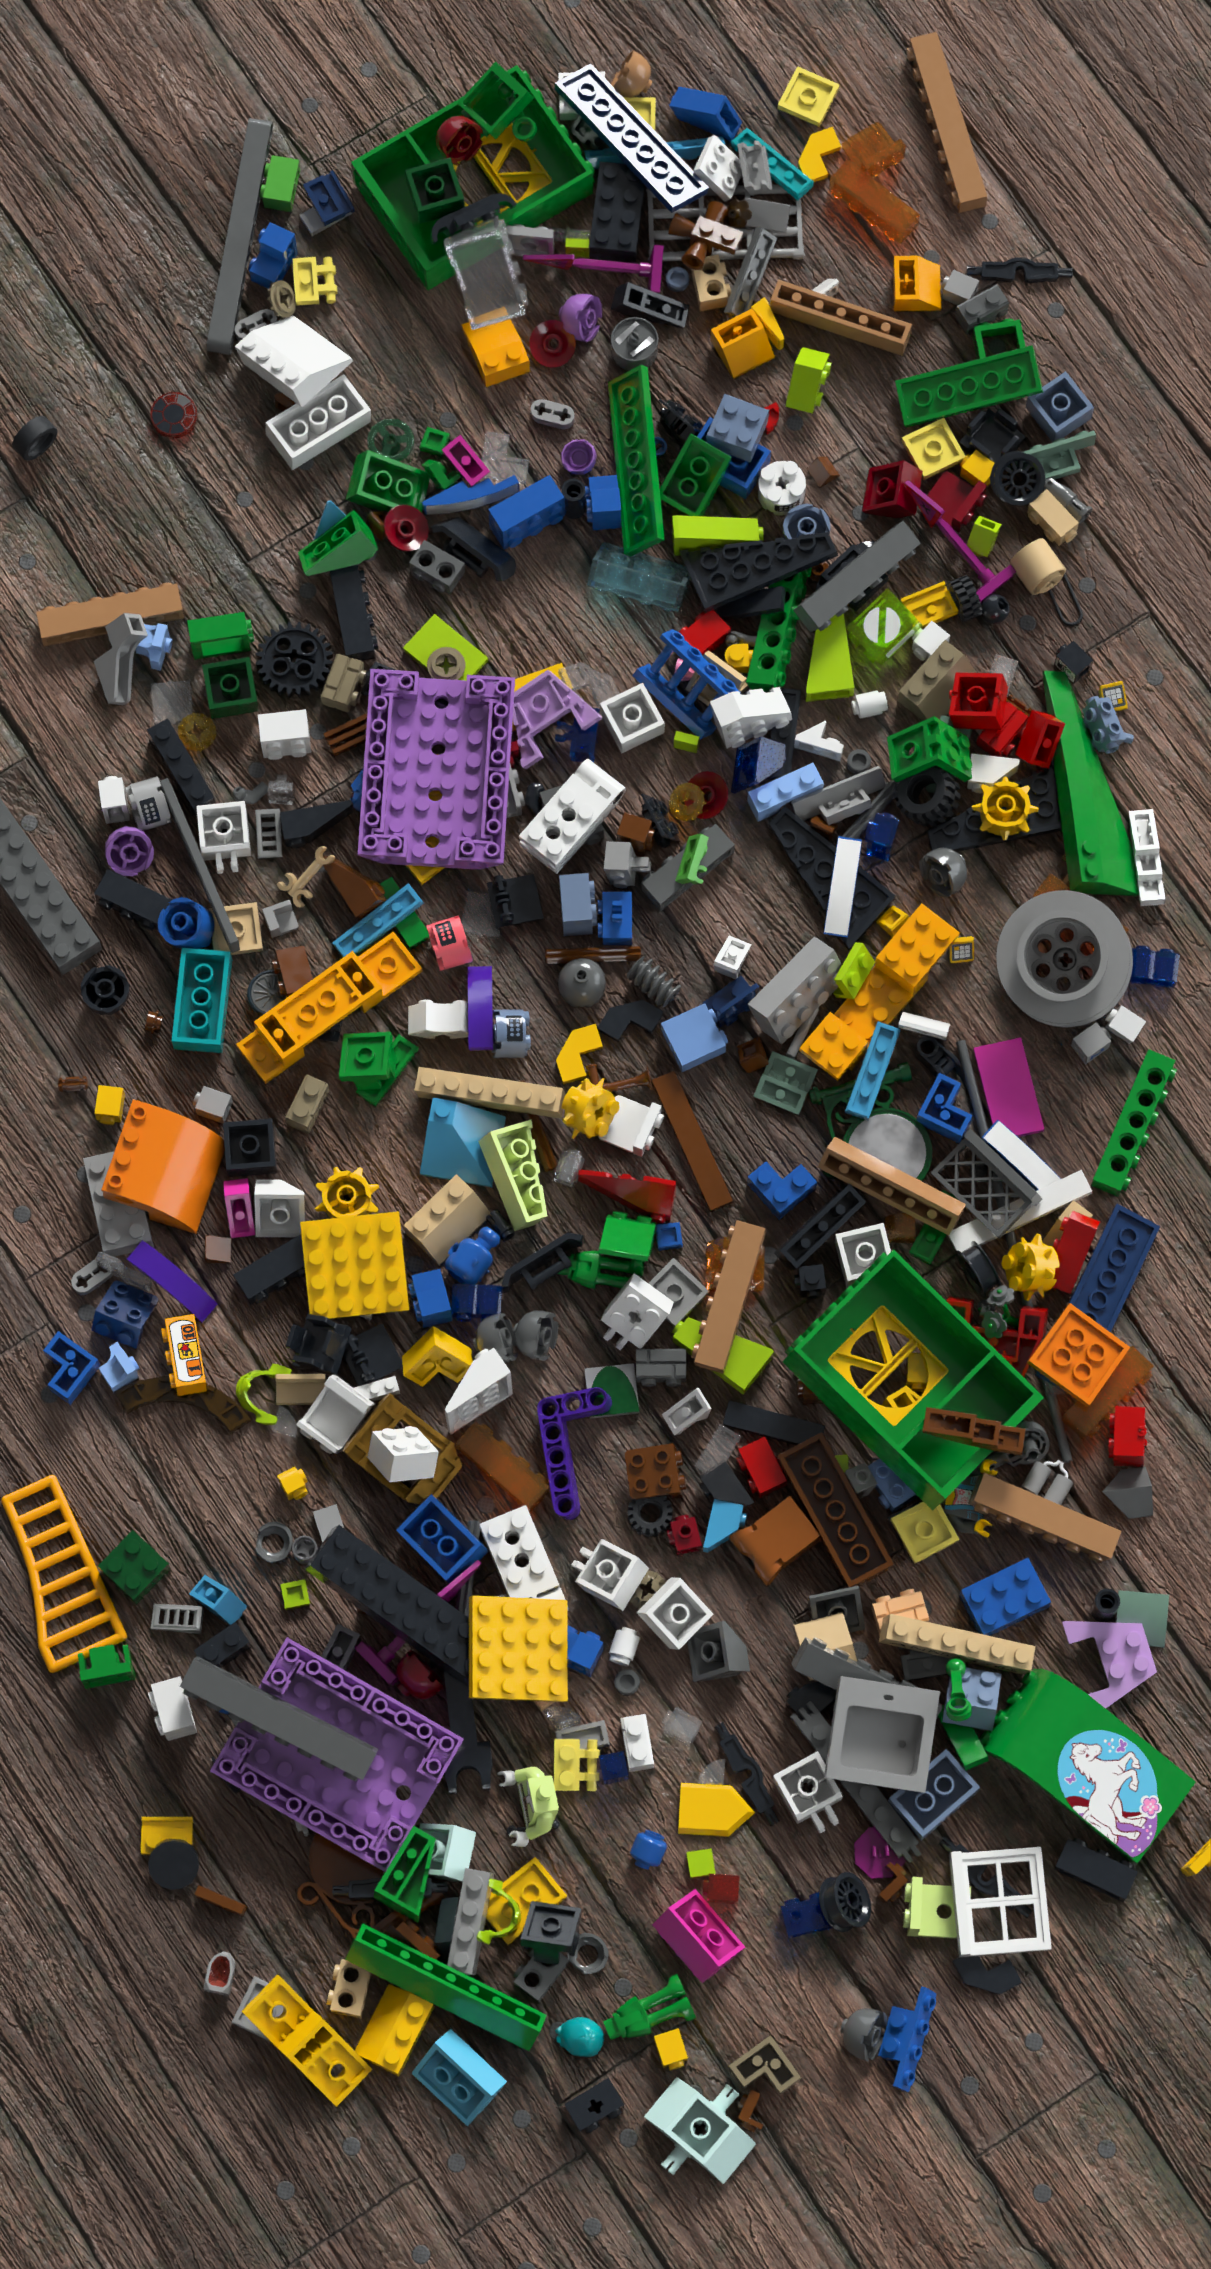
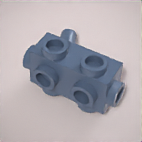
M1094 696L1085 701L1087 706L1082 710L1084 714L1083 720L1091 732L1092 745L1098 752L1113 753L1119 749L1118 746L1123 742L1128 744L1133 742L1134 736L1123 732L1110 697L1099 698V696Z

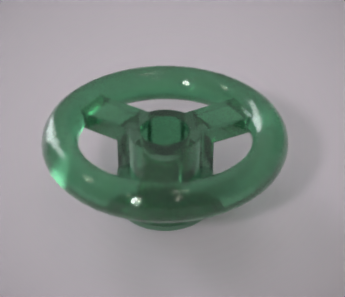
M391 418L384 419L376 423L369 431L367 445L372 452L401 461L411 453L414 447V434L411 428L403 421ZM385 427H399L405 432V435L396 436L389 433ZM377 432L383 437L381 453L374 444ZM388 441H394L395 443H394V444H388L387 442H388ZM401 443H407L406 448L397 454L401 449Z

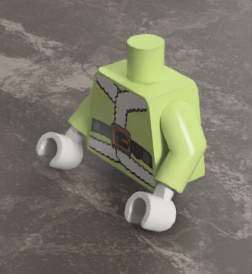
M537 1767L519 1769L515 1772L500 1771L497 1774L505 1776V1782L499 1784V1786H513L516 1781L518 1782L526 1832L512 1831L509 1837L517 1838L516 1842L511 1844L512 1846L525 1847L529 1839L533 1840L549 1832L558 1813V1802L552 1776H545Z

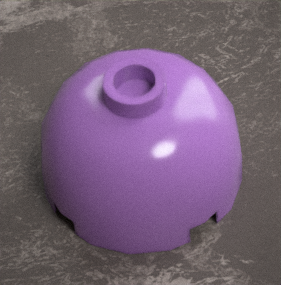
M591 294L571 296L559 310V319L563 322V328L566 332L573 334L578 341L590 342L596 336L600 327L596 325L597 318H602L600 299Z
M124 826L116 829L109 835L105 843V856L108 864L116 873L123 876L138 875V872H141L143 869L146 870L150 866L154 856V848L150 838L142 830L136 827Z

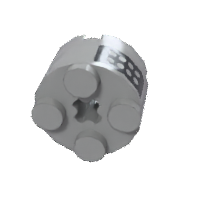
M157 776L125 787L128 800L132 806L131 811L138 829L143 831L171 823L164 793L160 790L161 784Z

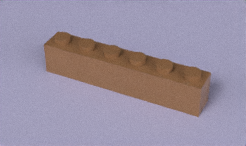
M779 279L770 300V308L773 313L901 356L904 354L911 335L912 324Z
M163 583L159 587L152 589L139 588L135 592L127 594L118 592L113 594L112 597L107 598L94 597L82 603L69 602L65 606L57 608L49 606L36 612L44 646L107 634L105 626L123 613L140 614L143 623L146 625L184 618L178 585L172 583Z
M834 1137L827 1146L817 1167L947 1235H950L966 1206L965 1203L837 1137Z
M738 1220L735 1227L730 1226L727 1240L730 1241L728 1250L723 1249L720 1264H723L721 1274L716 1273L713 1287L716 1288L714 1297L709 1296L706 1305V1311H709L707 1321L702 1320L698 1334L702 1335L700 1344L695 1343L691 1358L695 1359V1366L722 1374L725 1372L765 1238L766 1229Z
M986 1473L978 1476L968 1504L974 1506L976 1512L988 1515V1513L996 1515L997 1520L1002 1523H1015L1020 1526V1530L1026 1533L1034 1534L1036 1532L1043 1535V1540L1054 1544L1060 1542L1066 1545L1065 1548L1074 1553H1079L1080 1551L1089 1555L1088 1558L1098 1563L1112 1559L1121 1534V1530Z

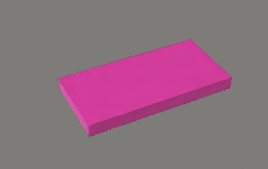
M1016 1038L973 1048L992 1125L999 1120L1018 1137L1044 1132L1022 1039Z

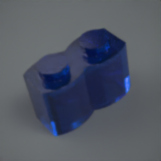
M1143 945L1132 948L1133 967L1130 978L1131 983L1151 984L1168 988L1176 986L1180 954L1174 953V950L1171 949L1153 951L1150 950V947Z
M453 1284L452 1317H456V1320L460 1322H470L471 1318H480L482 1322L490 1316L502 1313V1286Z

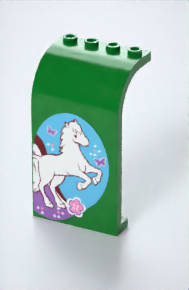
M1031 1670L1022 1678L1023 1684L1019 1690L1013 1691L1008 1697L1006 1708L1003 1711L1000 1710L995 1715L992 1731L986 1730L979 1737V1741L987 1756L998 1758L1017 1769L1123 1854L1122 1857L1128 1862L1138 1863L1196 1781L1080 1688L1048 1670Z

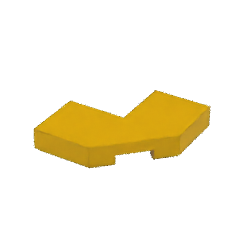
M833 127L811 134L798 161L799 170L814 182L828 178V172L821 157L841 150L840 142Z
M596 1024L572 1030L560 1051L556 1064L563 1084L586 1078L580 1055L603 1049Z

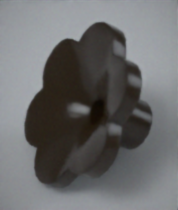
M738 199L730 201L729 207H727L729 210L727 216L728 224L731 227L744 228L747 225V221L752 217L748 202L745 200L739 201Z

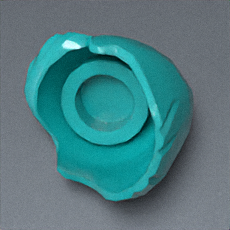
M586 2017L570 2019L555 2030L556 2034H558L557 2042L573 2056L593 2057L598 2054L604 2044L602 2028Z

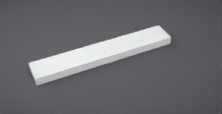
M1082 1170L1037 1190L1036 1192L1041 1196L1042 1200L1036 1206L1033 1204L1005 1234L1069 1205L1073 1200L1077 1201L1092 1194V1190ZM1020 1198L1010 1203L1009 1210H1018L1025 1202ZM1005 1206L994 1211L1005 1210ZM992 1215V1226L999 1230L1005 1223V1215ZM978 1218L952 1230L950 1235H948L955 1250L960 1252L971 1247L972 1241L981 1246L997 1238Z

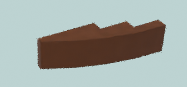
M926 1407L923 1433L969 1446L1022 1456L1026 1429L1001 1425L999 1421L976 1418L977 1415Z

